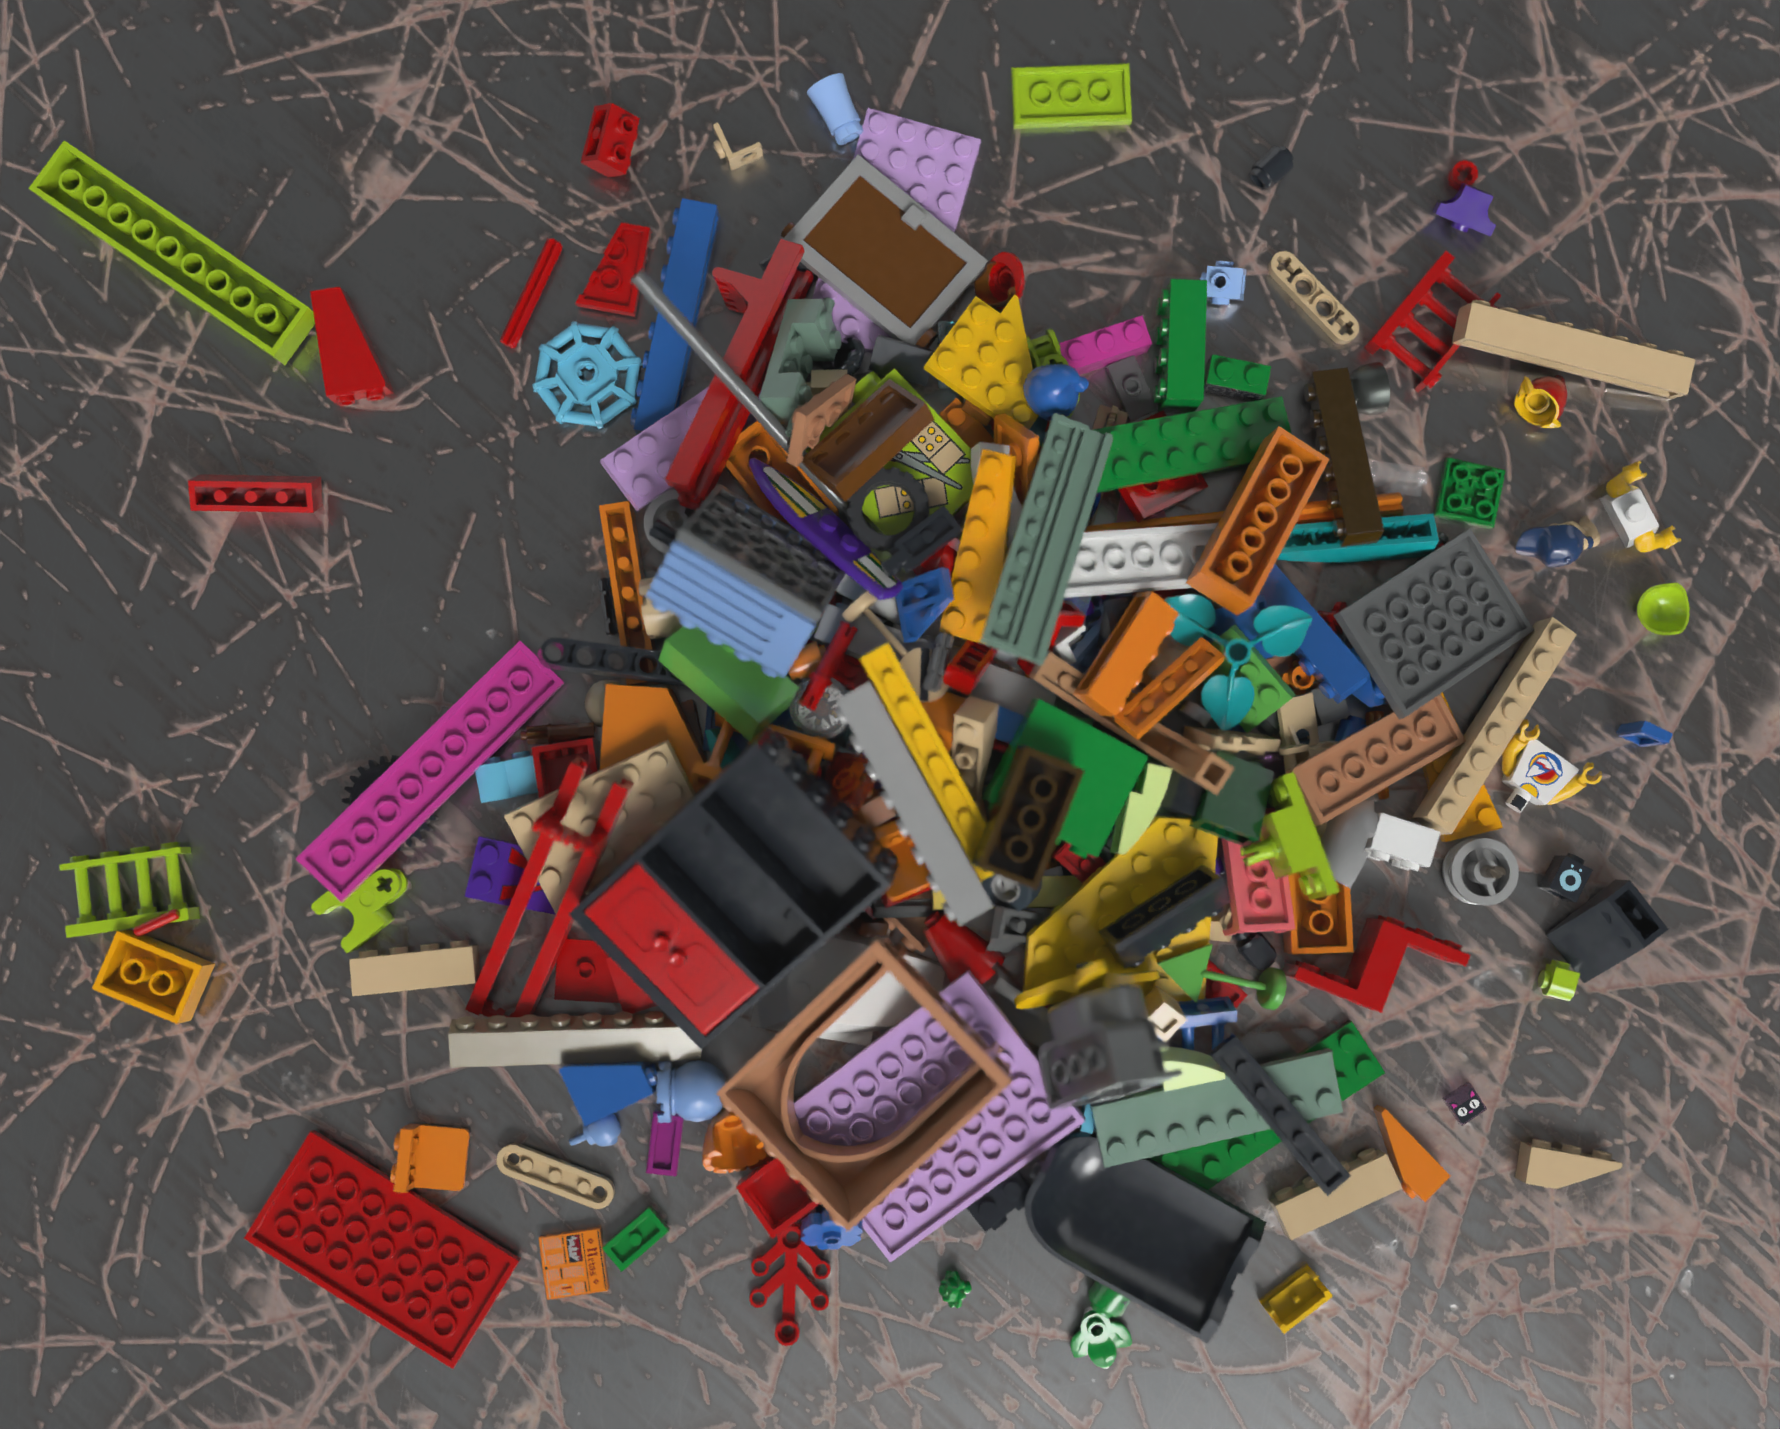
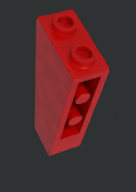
M340 286L310 291L326 397L337 403V405L347 406L354 404L355 400L366 398L369 401L384 399L385 395L394 394L393 387L349 295Z

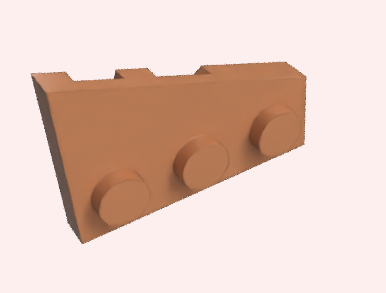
M845 374L836 382L833 381L821 393L815 394L805 405L799 406L792 416V423L794 425L787 458L788 463L798 467L803 461V451L807 447L813 449L818 444L819 436L823 432L824 427L828 426L831 428L852 403L856 378Z

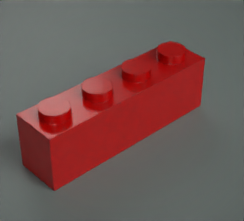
M199 474L188 480L190 511L314 513L323 506L320 476Z

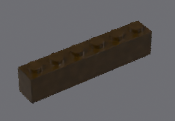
M1348 367L1312 371L1308 383L1304 385V396L1307 402L1310 401L1312 409L1310 411V424L1312 428H1316L1315 448L1318 452L1329 458L1321 476L1323 482L1328 484V508L1333 509L1334 512L1333 533L1335 537L1339 536L1341 547L1377 543L1384 531Z

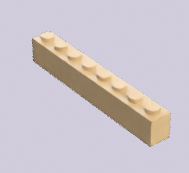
M1473 300L1472 303L1459 308L1452 340L1453 344L1670 399L1688 394L1695 359L1685 357L1684 352L1678 350L1661 351L1657 350V346L1654 344L1630 343L1627 337H1606L1601 335L1602 332L1596 329H1575L1574 324L1569 322H1548L1544 316L1535 314L1521 315L1518 314L1517 309L1509 307L1493 308L1490 307L1489 302L1482 300Z
M1554 617L1535 622L1532 626L1534 631L1526 636L1465 732L1463 737L1466 742L1455 748L1412 816L1422 826L1440 831V835L1452 834L1577 635Z

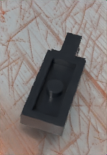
M943 505L894 542V546L889 550L892 556L881 564L883 571L890 578L902 569L906 573L912 569L914 570L963 533L962 527Z

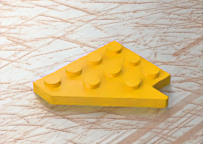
M1014 294L1001 313L975 296L923 369L993 419L994 416L1005 413L1027 429H1030L1039 416L1029 408L1024 396V382L1033 368L1018 296Z

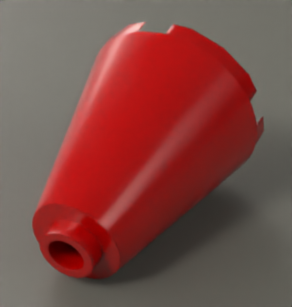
M936 910L923 922L926 925L923 933L950 983L970 970L978 982L983 985L996 973L992 969L996 962L1002 965L1006 957L1002 952L986 950L989 942L966 925H959L956 918L950 921L945 911L939 913Z

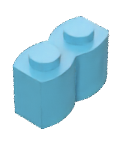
M530 751L511 754L512 760L502 762L500 757L488 758L475 771L481 803L538 793L533 756H530Z

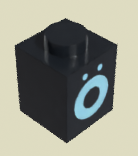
M1567 853L1566 856L1554 855L1539 888L1563 901L1577 902L1593 870L1584 866L1585 860L1574 854Z

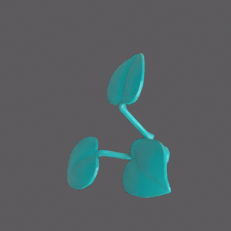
M1197 594L1168 597L1164 600L1179 613L1174 621V629L1170 633L1177 642L1185 646H1192L1198 639L1203 638L1205 634L1224 646V657L1232 663L1228 677L1224 675L1211 677L1204 684L1201 693L1205 710L1212 716L1220 729L1224 731L1237 725L1247 715L1254 701L1255 693L1251 681L1245 677L1234 678L1238 665L1249 660L1251 648L1262 641V646L1267 653L1278 657L1288 656L1300 647L1312 622V617L1298 608L1284 605L1270 606L1260 611L1254 619L1253 626L1259 636H1256L1248 643L1242 639L1226 641L1208 630L1215 622L1216 613L1212 603L1205 597Z

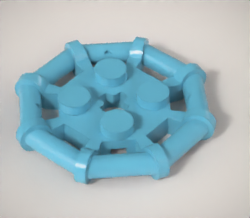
M576 320L572 321L569 327L546 344H540L538 348L540 353L536 379L532 387L533 391L541 396L556 416V421L560 424L567 422L595 426L601 429L604 428V424L630 405L634 406L637 402L635 399L640 366L643 363L642 359L635 355L620 335L619 328L615 326L603 327L582 324ZM582 336L602 338L600 345H588L583 342ZM574 338L575 345L562 354L557 352L559 348ZM613 344L624 359L615 362L608 353V348ZM552 359L557 361L558 370L555 377L548 378L550 361ZM585 367L587 370H595L592 374L593 379L590 381L587 379L582 381L580 379L583 375L581 370ZM621 370H627L624 390L616 386L618 384V372ZM559 386L567 396L562 405L552 393V388ZM612 394L619 398L601 412L599 403ZM574 403L582 406L591 405L593 414L571 410Z

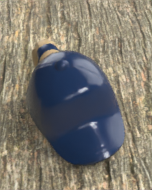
M1585 515L1580 519L1579 524L1574 521H1568L1562 524L1552 523L1545 527L1530 528L1521 534L1517 540L1515 550L1520 555L1537 558L1547 567H1561L1576 561L1583 550L1596 547L1600 542V534L1596 526L1589 519V516Z

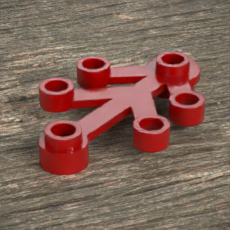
M797 1221L777 1235L778 1242L763 1256H756L751 1263L752 1273L761 1277L766 1275L770 1265L785 1253V1265L764 1285L753 1288L749 1296L751 1305L761 1308L767 1303L768 1297L784 1284L782 1320L777 1323L775 1329L776 1340L784 1346L796 1343L800 1334V1326L794 1320L796 1284L811 1300V1305L815 1310L822 1311L829 1305L828 1293L825 1290L818 1289L797 1266L798 1254L812 1267V1273L817 1279L827 1278L831 1271V1265L828 1260L819 1258L811 1247L801 1240L800 1227L802 1224ZM790 1231L796 1232L798 1239L796 1241L788 1240L787 1233ZM763 1261L766 1264L765 1270L758 1271L755 1268V1263ZM824 1264L827 1267V1271L824 1274L818 1273L816 1271L817 1265ZM760 1292L764 1295V1300L756 1302L753 1299V1295ZM822 1295L825 1297L826 1302L818 1305L815 1303L814 1298ZM785 1325H790L794 1331L792 1334L786 1335L783 1333L782 1328Z

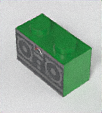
M1212 354L1205 366L1204 393L1247 402L1262 400L1266 396L1271 366Z

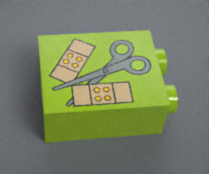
M895 368L882 380L874 371L870 372L855 385L852 402L855 405L837 420L831 428L828 426L824 427L823 432L819 436V442L888 379L892 380L924 401L935 420L882 468H898L904 473L912 474L913 478L922 484L929 500V516L943 505L954 516L971 499L974 487L971 470V448ZM809 447L805 451L808 453L812 448ZM886 485L879 486L868 494L864 500L862 512L865 520L877 533L894 535L905 530L911 523L914 507L911 498L904 490L896 486Z

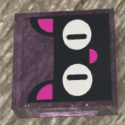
M1466 1082L1442 1098L1461 1126L1487 1110L1469 1082Z

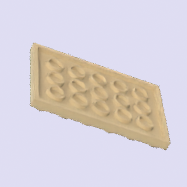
M669 740L582 778L563 825L586 836L592 833L615 781L620 783L622 779L634 783L587 892L695 794ZM559 789L504 815L527 861H529L541 833L540 831L537 833L532 830L533 824L538 817L552 807ZM555 841L538 880L556 914L584 852V849L579 852L573 850L574 845L571 843L568 846L562 845L563 841L560 843Z

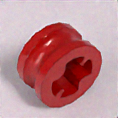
M1463 160L1458 162L1448 174L1449 185L1459 191L1462 182L1472 186L1478 178L1477 167L1470 161ZM1462 171L1467 172L1464 181L1458 178Z

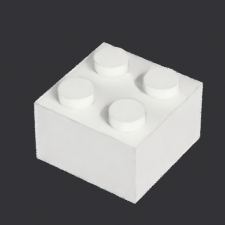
M1377 813L1379 818L1376 833L1373 837H1368L1364 851L1368 852L1367 858L1388 862L1390 859L1392 860V866L1408 871L1409 869L1418 871L1419 867H1430L1440 831L1384 813Z

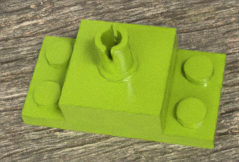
M1294 772L1273 780L1268 803L1271 807L1275 808L1276 812L1264 816L1260 834L1261 841L1240 848L1241 856L1254 853L1253 856L1242 859L1246 866H1251L1254 863L1268 859L1276 879L1299 872L1301 876L1299 878L1300 888L1304 895H1308L1309 900L1340 892Z

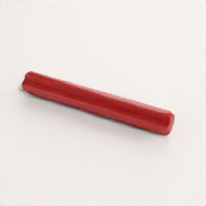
M553 238L546 240L502 333L500 342L503 345L513 349L516 348L561 253L563 246L559 241Z

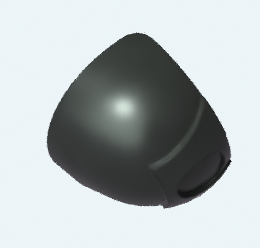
M1374 362L1355 369L1351 373L1350 379L1357 411L1366 415H1379L1386 412L1390 403V383L1384 365L1381 362Z

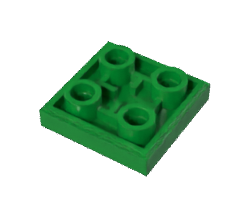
M1450 457L1445 458L1434 508V517L1488 529L1494 528L1506 470Z

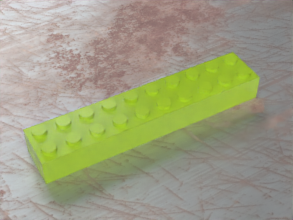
M65 140L28 188L45 202L283 365L287 364L315 325L313 311L308 306Z

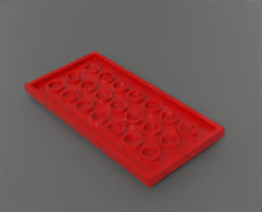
M316 1130L310 1131L244 1239L451 1369H454L521 1258L414 1191L409 1190L407 1193L394 1192L395 1182H391L390 1176Z

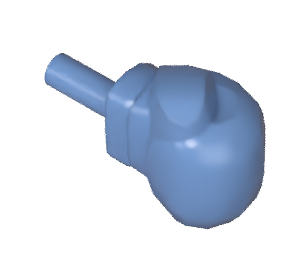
M614 1114L608 1115L586 1127L583 1125V1133L570 1138L569 1143L573 1146L587 1140L590 1145L595 1143L599 1146L614 1145L617 1143L621 1132L620 1123Z

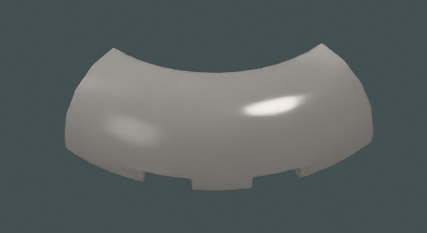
M1378 793L1329 820L1321 840L1335 880L1348 888L1352 886L1368 856V852L1364 851L1368 837H1373L1376 833L1379 815L1374 812V804L1379 802Z

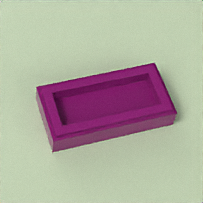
M654 1110L646 1173L676 1177L678 1174L684 1119L676 1113L673 1115L671 1123H658V1113L664 1112Z

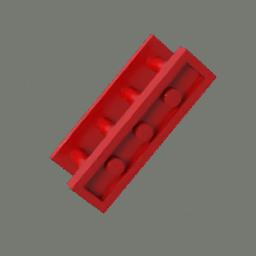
M1445 251L1435 261L1364 347L1371 355L1380 348L1383 351L1387 349L1423 378L1414 388L1418 393L1426 386L1431 389L1442 377V374L1439 372L1460 345L1452 343L1448 346L1418 322L1411 310L1416 304H1419L1421 307L1425 305L1455 330L1457 315L1432 295L1434 292L1430 288L1435 282L1439 284L1444 283L1468 304L1472 303L1473 300L1485 301L1451 274L1452 270L1448 266L1455 257L1448 251ZM1496 292L1487 300L1490 303V307L1498 309L1495 303L1502 296L1501 294ZM1398 326L1402 329L1406 327L1441 356L1431 369L1395 340L1396 336L1392 333Z

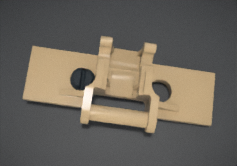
M1313 692L1294 696L1277 710L1282 745H1279V753L1283 755L1286 774H1288L1287 770L1339 742L1319 741ZM1328 821L1322 825L1315 826L1319 838L1323 837Z

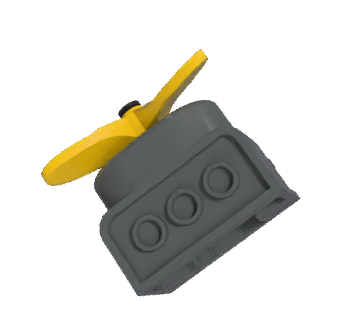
M1104 960L1089 961L1075 965L1078 970L1072 976L1050 981L1042 986L1025 991L1014 998L1017 1009H1031L1062 1002L1050 1008L1047 1012L1052 1040L1043 1044L1038 1052L1039 1067L1049 1110L1112 1101L1183 1075L1182 1069L1165 1070L1161 1051L1169 1048L1168 1041H1158L1154 1021L1149 1020L1142 989L1137 985H1128L1160 979L1158 971L1112 974L1107 972Z

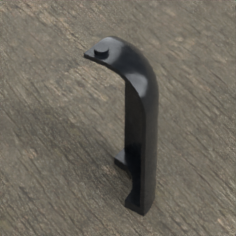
M1077 1132L1061 1138L1051 1147L1044 1162L1039 1159L1037 1160L1029 1175L1034 1181L1026 1196L1025 1217L1036 1240L1044 1249L1060 1261L1208 1344L1222 1323L1227 1306L1234 1293L1231 1287L1238 1273L1243 1274L1261 1243L1266 1222L1151 1158L1104 1168L1096 1133Z

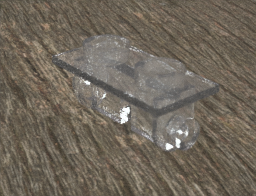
M1369 461L1376 492H1400L1402 495L1421 496L1422 485H1426L1428 480V473H1423L1424 467Z

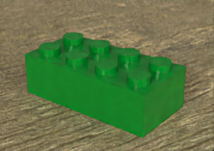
M1171 279L1166 289H1162L1161 298H1157L1156 315L1161 316L1160 327L1156 328L1155 344L1160 345L1159 356L1155 357L1154 373L1159 374L1158 385L1154 386L1153 399L1154 403H1158V412L1163 410L1165 413L1178 414L1195 412L1204 400L1207 280Z

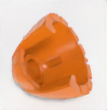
M724 1107L720 1113L712 1118L705 1134L702 1149V1163L706 1170H713L714 1173H726L727 1171L729 1173L733 1171L741 1172L747 1170V1167L749 1169L758 1167L763 1164V1161H768L772 1157L765 1150L763 1142L755 1134H750L743 1127L741 1119L733 1111L731 1112Z

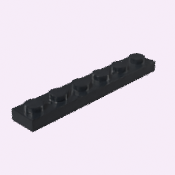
M1233 1033L1209 1053L1327 1196L1351 1177Z

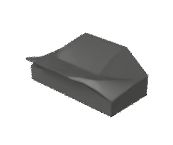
M996 905L991 937L986 950L1009 953L1015 947L1026 943V934L1033 927L1039 926L1043 922L1045 914L1027 909L1018 912L1014 909Z

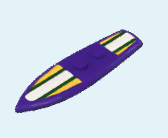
M755 458L749 460L753 476L771 504L822 554L878 600L894 598L901 592L903 588L901 581L895 575L890 578L887 576L881 566L883 562L823 502L799 483L772 466Z

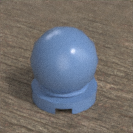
M697 1060L684 1063L676 1070V1068H673L672 1061H659L657 1103H661V1112L664 1113H658V1123H671L672 1117L676 1113L684 1120L693 1122L709 1120L720 1113L724 1106L721 1104L720 1097L716 1093L727 1083V1079L718 1067L710 1062Z

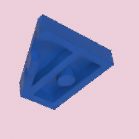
M938 568L901 582L903 588L895 597L904 643L916 642L953 601L954 595L948 568Z

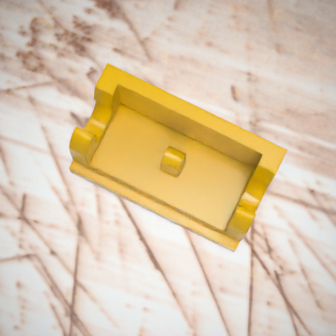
M1306 1263L1258 1301L1283 1334H1285L1331 1299L1333 1295Z

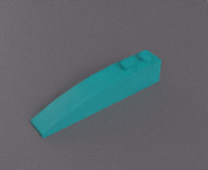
M1434 513L1382 517L1384 531L1377 543L1341 547L1339 536L1335 537L1333 521L1295 524L1277 560L1366 562L1425 557L1433 552L1439 542Z

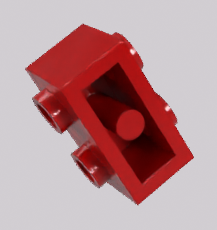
M614 103L594 106L580 163L607 177L626 175L631 163L630 156L633 144L638 136L637 128L640 118Z

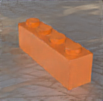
M1153 591L1137 592L1073 695L1100 716H1115L1121 712L1126 705V698L1130 691L1142 680V672L1147 664L1157 656L1159 652L1158 647L1162 640L1174 629V621L1179 613Z

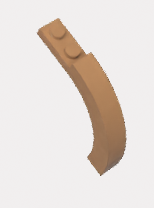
M1047 651L1044 664L1042 666L1036 664L1029 674V677L1070 703L1071 706L1216 795L1234 769V767L1212 752L1192 743L1158 722L1140 739L1136 740L1115 722L1114 716H1100L1073 695L1084 674L1050 651Z

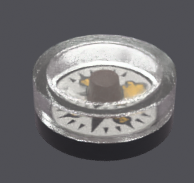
M810 678L806 679L798 685L799 689L789 706L794 724L803 734L811 737L822 736L828 740L839 737L850 725L849 723L842 725L834 708L839 706L836 700L848 694L847 690L839 681L832 678V686L826 688L816 707V711L813 712L807 709L806 706H801L797 703L811 680Z

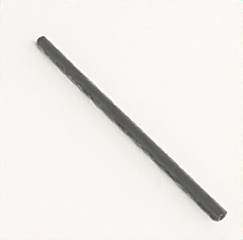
M643 269L636 273L631 279L633 284L788 454L791 438L786 436L785 427ZM805 450L802 454L803 457L807 454ZM801 462L799 467L848 520V499L844 502L817 479ZM865 520V522L867 523L868 527H870L873 531H875V530L871 527V525Z

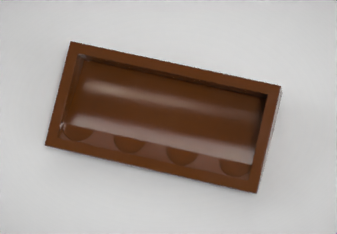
M888 379L803 457L802 464L845 502L935 419L924 401Z

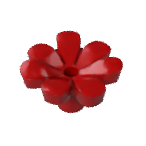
M1336 602L1333 609L1329 612L1322 610L1317 612L1336 635L1337 633L1342 635L1343 630L1333 615L1347 607L1346 602Z

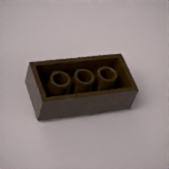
M1018 745L971 864L1037 890L1085 770L1027 746Z

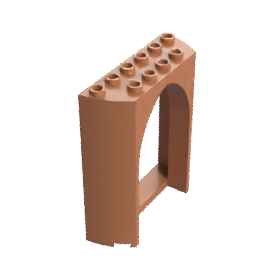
M888 938L878 939L716 1093L720 1097L721 1104L727 1110L733 1111L741 1119L743 1127L750 1134H755L763 1142L765 1150L772 1157H777L785 1165L789 1176L794 1180H799L807 1188V1193L816 1203H821L829 1211L832 1221L838 1226H843L848 1232L1012 1083L1010 1065L999 1056L1003 1049L998 1042L995 1041L989 1046L907 961L904 955L908 949L901 943L894 947ZM889 971L974 1061L907 1123L880 1140L862 1145L840 1146L812 1139L803 1134L794 1107V1081L800 1061L808 1047Z

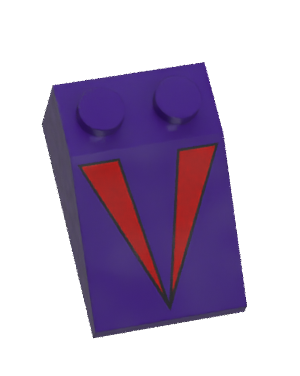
M478 837L465 897L509 906L528 863L519 844L490 837ZM538 881L526 909L556 915Z

